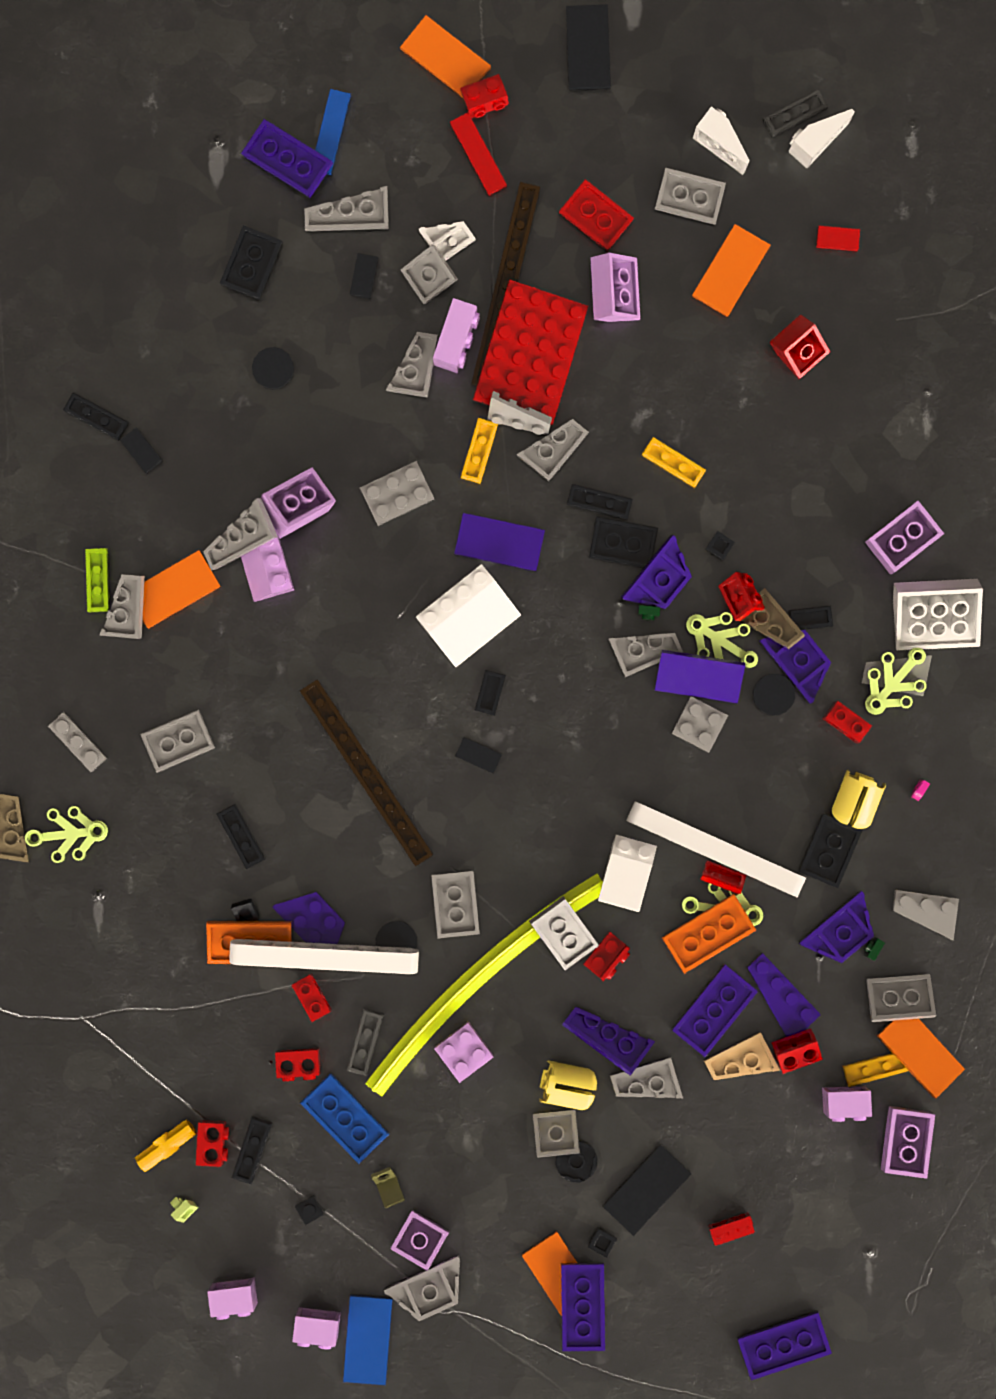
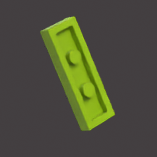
M85 549L87 612H108L110 610L108 549Z

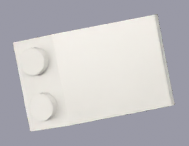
M711 107L696 126L693 139L743 175L748 166L749 159L729 119L726 118V114L718 108L715 110Z
M850 109L810 124L804 130L800 128L792 137L789 153L803 166L808 168L849 124L855 111Z
M616 835L612 843L598 901L639 912L657 846Z

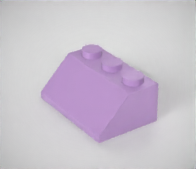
M614 253L591 257L594 320L606 322L640 320L637 258Z
M279 537L241 556L254 602L294 591Z

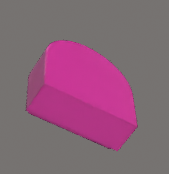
M920 779L912 791L911 797L919 801L930 783Z

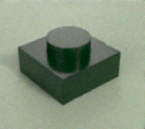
M639 605L637 615H641L643 620H654L655 617L660 616L661 607Z
M874 938L873 941L870 939L864 948L866 951L864 956L875 961L885 942L878 938Z

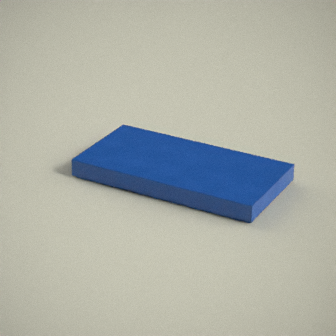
M332 1073L300 1102L358 1164L390 1134Z
M350 1295L343 1382L386 1385L393 1298Z

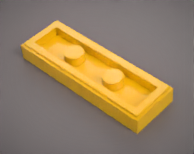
M478 418L460 477L461 479L481 484L498 424Z
M652 437L642 453L643 457L693 488L696 487L706 471L703 467Z
M893 1053L842 1066L848 1087L908 1071Z

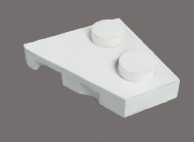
M464 221L451 225L441 224L436 227H421L418 229L429 247L435 245L445 261L476 240Z

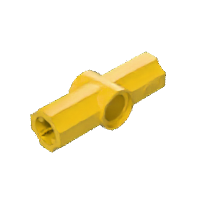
M186 1119L171 1131L162 1134L152 1142V1145L134 1158L138 1166L146 1172L162 1159H167L179 1150V1147L195 1136L197 1132L191 1122Z

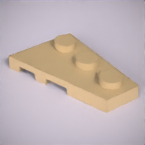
M761 1032L704 1060L713 1080L780 1071Z

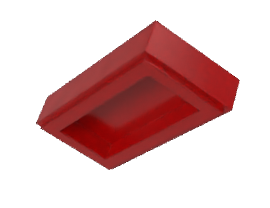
M818 226L816 248L858 251L860 229Z
M707 860L700 880L741 894L746 875Z

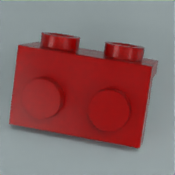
M499 74L460 88L471 118L482 117L487 112L501 110L509 104L508 95Z

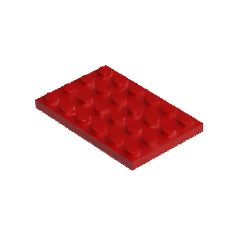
M509 280L472 400L490 406L492 393L495 391L500 394V398L506 401L509 399L517 401L516 405L521 408H532L552 417L550 425L552 426L588 306Z

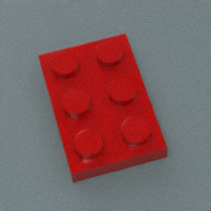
M586 179L559 211V214L607 252L634 220V217Z

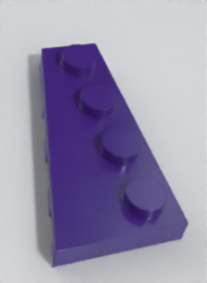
M763 953L747 966L748 971L786 1037L805 1031L821 1015Z
M578 1007L572 1010L562 1024L630 1076L655 1042L649 1038L638 1036L639 1034L633 1031L624 1030L617 1024L601 1020L600 1017Z

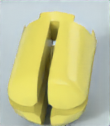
M847 770L832 807V814L843 824L848 825L850 822V825L854 828H867L872 823L886 784L883 783L882 786L877 785L874 782L875 780H873L874 778L858 772L855 775L849 774L850 771Z
M547 1061L550 1065L548 1070H543L540 1088L544 1091L543 1099L539 1098L540 1102L578 1110L588 1109L595 1098L592 1092L557 1085L556 1083L596 1090L597 1079L595 1073L588 1068Z

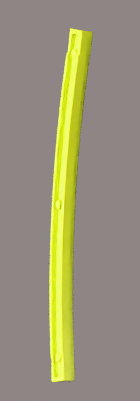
M598 873L572 888L529 918L473 964L413 1024L365 1084L373 1092L383 1096L406 1065L446 1020L501 968L540 938L529 922L532 918L563 896L574 912H577L599 897L603 881Z

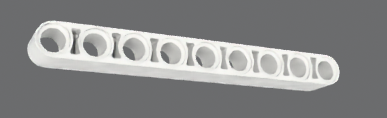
M634 802L626 821L797 898L806 880L801 875L638 802Z
M234 939L230 941L229 962L234 965L415 974L418 972L419 950L401 947Z

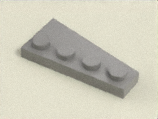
M387 186L304 209L305 231L389 229Z
M255 499L252 505L244 510L240 517L234 523H231L222 535H219L203 551L211 571L278 537L262 499Z

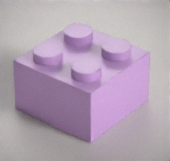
M469 1021L434 1047L459 1083L494 1057V1054Z
M822 1087L823 1113L832 1121L842 1122L845 1121V1118H853L854 1121H865L866 1117H872L871 1090L867 1087Z
M412 1210L390 1249L423 1269L428 1270L450 1231Z
M255 1278L212 1283L208 1290L210 1316L216 1317L217 1320L229 1318V1315L238 1314V1317L251 1315V1312H254L258 1303Z
M299 1307L295 1316L292 1342L297 1343L301 1347H309L310 1344L319 1345L318 1348L320 1349L335 1347L338 1339L341 1312Z

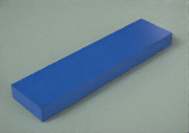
M330 89L315 149V151L333 162V165L327 172L328 175L332 174L351 98L350 93Z

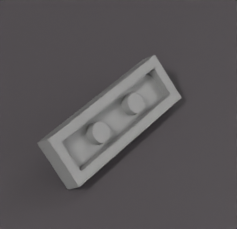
M65 712L60 714L48 726L90 772H93L107 759Z

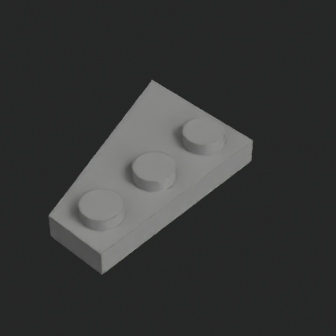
M423 332L416 333L386 391L428 398L434 365L433 356L438 343V335Z
M572 419L524 451L519 452L517 456L546 480L550 481L589 432Z
M121 575L113 597V604L107 613L104 628L100 632L101 636L142 638L144 575Z
M675 633L608 639L625 677L659 663L662 650L683 653Z
M932 655L926 656L923 663L916 664L900 683L914 682L918 679L927 682ZM921 656L914 657L915 660H919L921 658ZM908 658L894 659L892 663L893 677L907 662ZM882 661L866 662L864 664L861 684L870 685L867 672L871 668H876L881 673L878 679V687L884 688V667ZM875 670L871 671V678L874 679L877 677V672ZM918 682L916 684V688L918 690H921L923 688V683ZM900 691L912 695L924 696V691Z
M671 1057L638 1066L631 1076L624 1071L610 1075L616 1097L683 1099Z

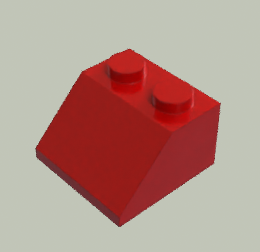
M799 315L770 341L777 356L798 379L803 377L830 353L816 325L802 315Z

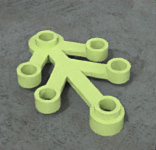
M724 612L720 616L707 619L698 614L688 618L686 628L690 634L695 635L698 649L697 655H699L701 650L707 652L706 657L710 655L709 650L705 648L703 637L705 635L711 639L714 658L723 659L722 646L739 657L741 662H745L746 668H752L757 664L758 656L755 652H746L726 639L739 635L742 637L747 636L750 633V627L747 624L715 632L709 626L717 624L729 625L733 619L730 613ZM728 615L730 618L729 622H723L722 616ZM694 621L700 622L701 627L699 629L693 627ZM740 627H746L747 633L742 634L740 632ZM748 655L753 657L752 663L746 661Z
M912 648L908 652L907 662L894 677L892 669L894 655L890 652H885L881 655L885 687L880 693L878 687V679L881 676L880 671L876 668L868 670L867 677L870 680L871 695L865 701V708L869 713L877 715L881 714L886 707L901 706L909 708L912 706L913 701L910 696L904 695L900 699L886 698L891 692L913 690L923 692L926 689V682L920 679L914 682L900 683L916 664L924 662L926 654L923 649ZM916 652H919L921 654V658L919 660L914 659V654ZM887 654L891 656V661L888 663L884 661V656ZM873 670L877 672V677L874 679L870 676ZM918 682L923 683V688L921 690H918L916 688V684ZM904 698L909 699V704L907 706H904L902 704V700ZM873 701H879L880 705L878 708L872 706Z
M72 806L68 809V816L72 819H77L86 827L77 829L61 816L58 809L52 808L48 810L47 818L50 821H55L65 830L41 833L39 830H30L25 835V842L29 846L35 847L39 846L42 841L66 839L59 849L51 854L53 862L61 863L79 837L87 836L81 846L72 852V857L80 861L85 858L86 851L94 841H102L106 838L108 827L102 821H91L81 812L78 806ZM76 808L78 810L77 816H72V809ZM52 811L57 812L55 819H52L50 816ZM96 827L101 828V833L99 835H96L94 833V829ZM33 834L38 835L37 842L32 841L31 837ZM76 851H82L81 858L76 857ZM56 853H60L62 856L59 861L55 859Z
M708 884V891L714 894L719 902L727 898L722 892L721 887H718L717 891L713 892L710 889L712 884ZM742 893L735 895L748 917L751 911L756 913V917L750 919L753 925L756 926L761 923L763 919L761 908L756 905H750ZM691 896L684 898L682 901V909L689 914L695 913L697 910L706 911L714 906V904L698 902L696 898ZM692 901L694 903L693 908L688 909L686 903Z

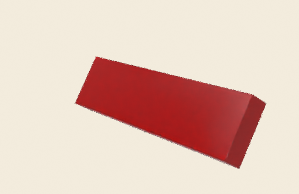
M467 112L450 121L454 133L488 196L507 187L469 113Z

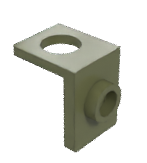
M391 1167L371 1175V1178L377 1185L385 1208L405 1200L396 1174Z

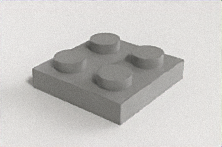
M431 245L401 269L423 304L430 302L458 280L435 245Z
M690 696L671 734L709 753L728 715Z
M576 1110L533 1114L538 1158L580 1153Z

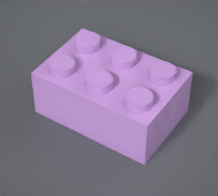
M453 298L433 356L434 366L458 373L459 368H464L467 359L465 350L466 348L470 349L473 341L472 329H477L480 320V313H477L476 305Z
M313 467L265 492L261 496L279 538L329 512L336 502Z
M917 501L865 541V543L891 575L941 537L944 532L921 503Z
M895 1106L888 1107L881 1170L884 1173L927 1179L935 1120L934 1113Z

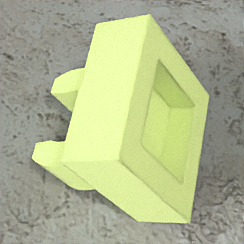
M175 1197L170 1202L176 1209L171 1216L176 1221L183 1223L199 1208L194 1201H184L182 1198L178 1199V1197Z

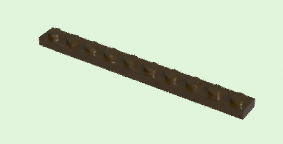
M523 182L519 184L472 385L477 386L508 281L518 282L540 186Z
M318 679L301 689V694L415 867L431 857L433 853Z

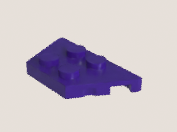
M674 535L669 536L623 593L622 599L663 609L670 605L692 577Z
M801 630L805 637L790 649L785 648L770 638L761 639L759 642L809 704L813 703L831 661L806 630Z
M862 891L857 893L803 938L799 944L843 963L874 937L864 893Z
M317 892L275 904L272 907L285 921H292V929L306 943L338 944L346 923Z

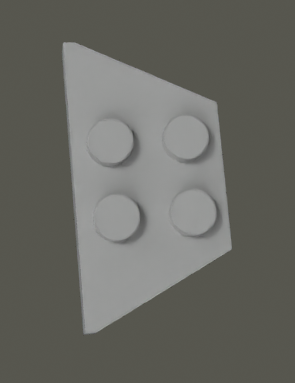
M457 1255L428 1270L385 1288L384 1292L398 1302L403 1309L409 1311L418 1321L458 1304L460 1257Z

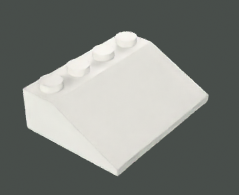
M481 564L418 614L416 619L453 665L457 667L520 617L521 614Z
M961 579L894 583L893 609L896 650L980 646L983 588L979 580Z

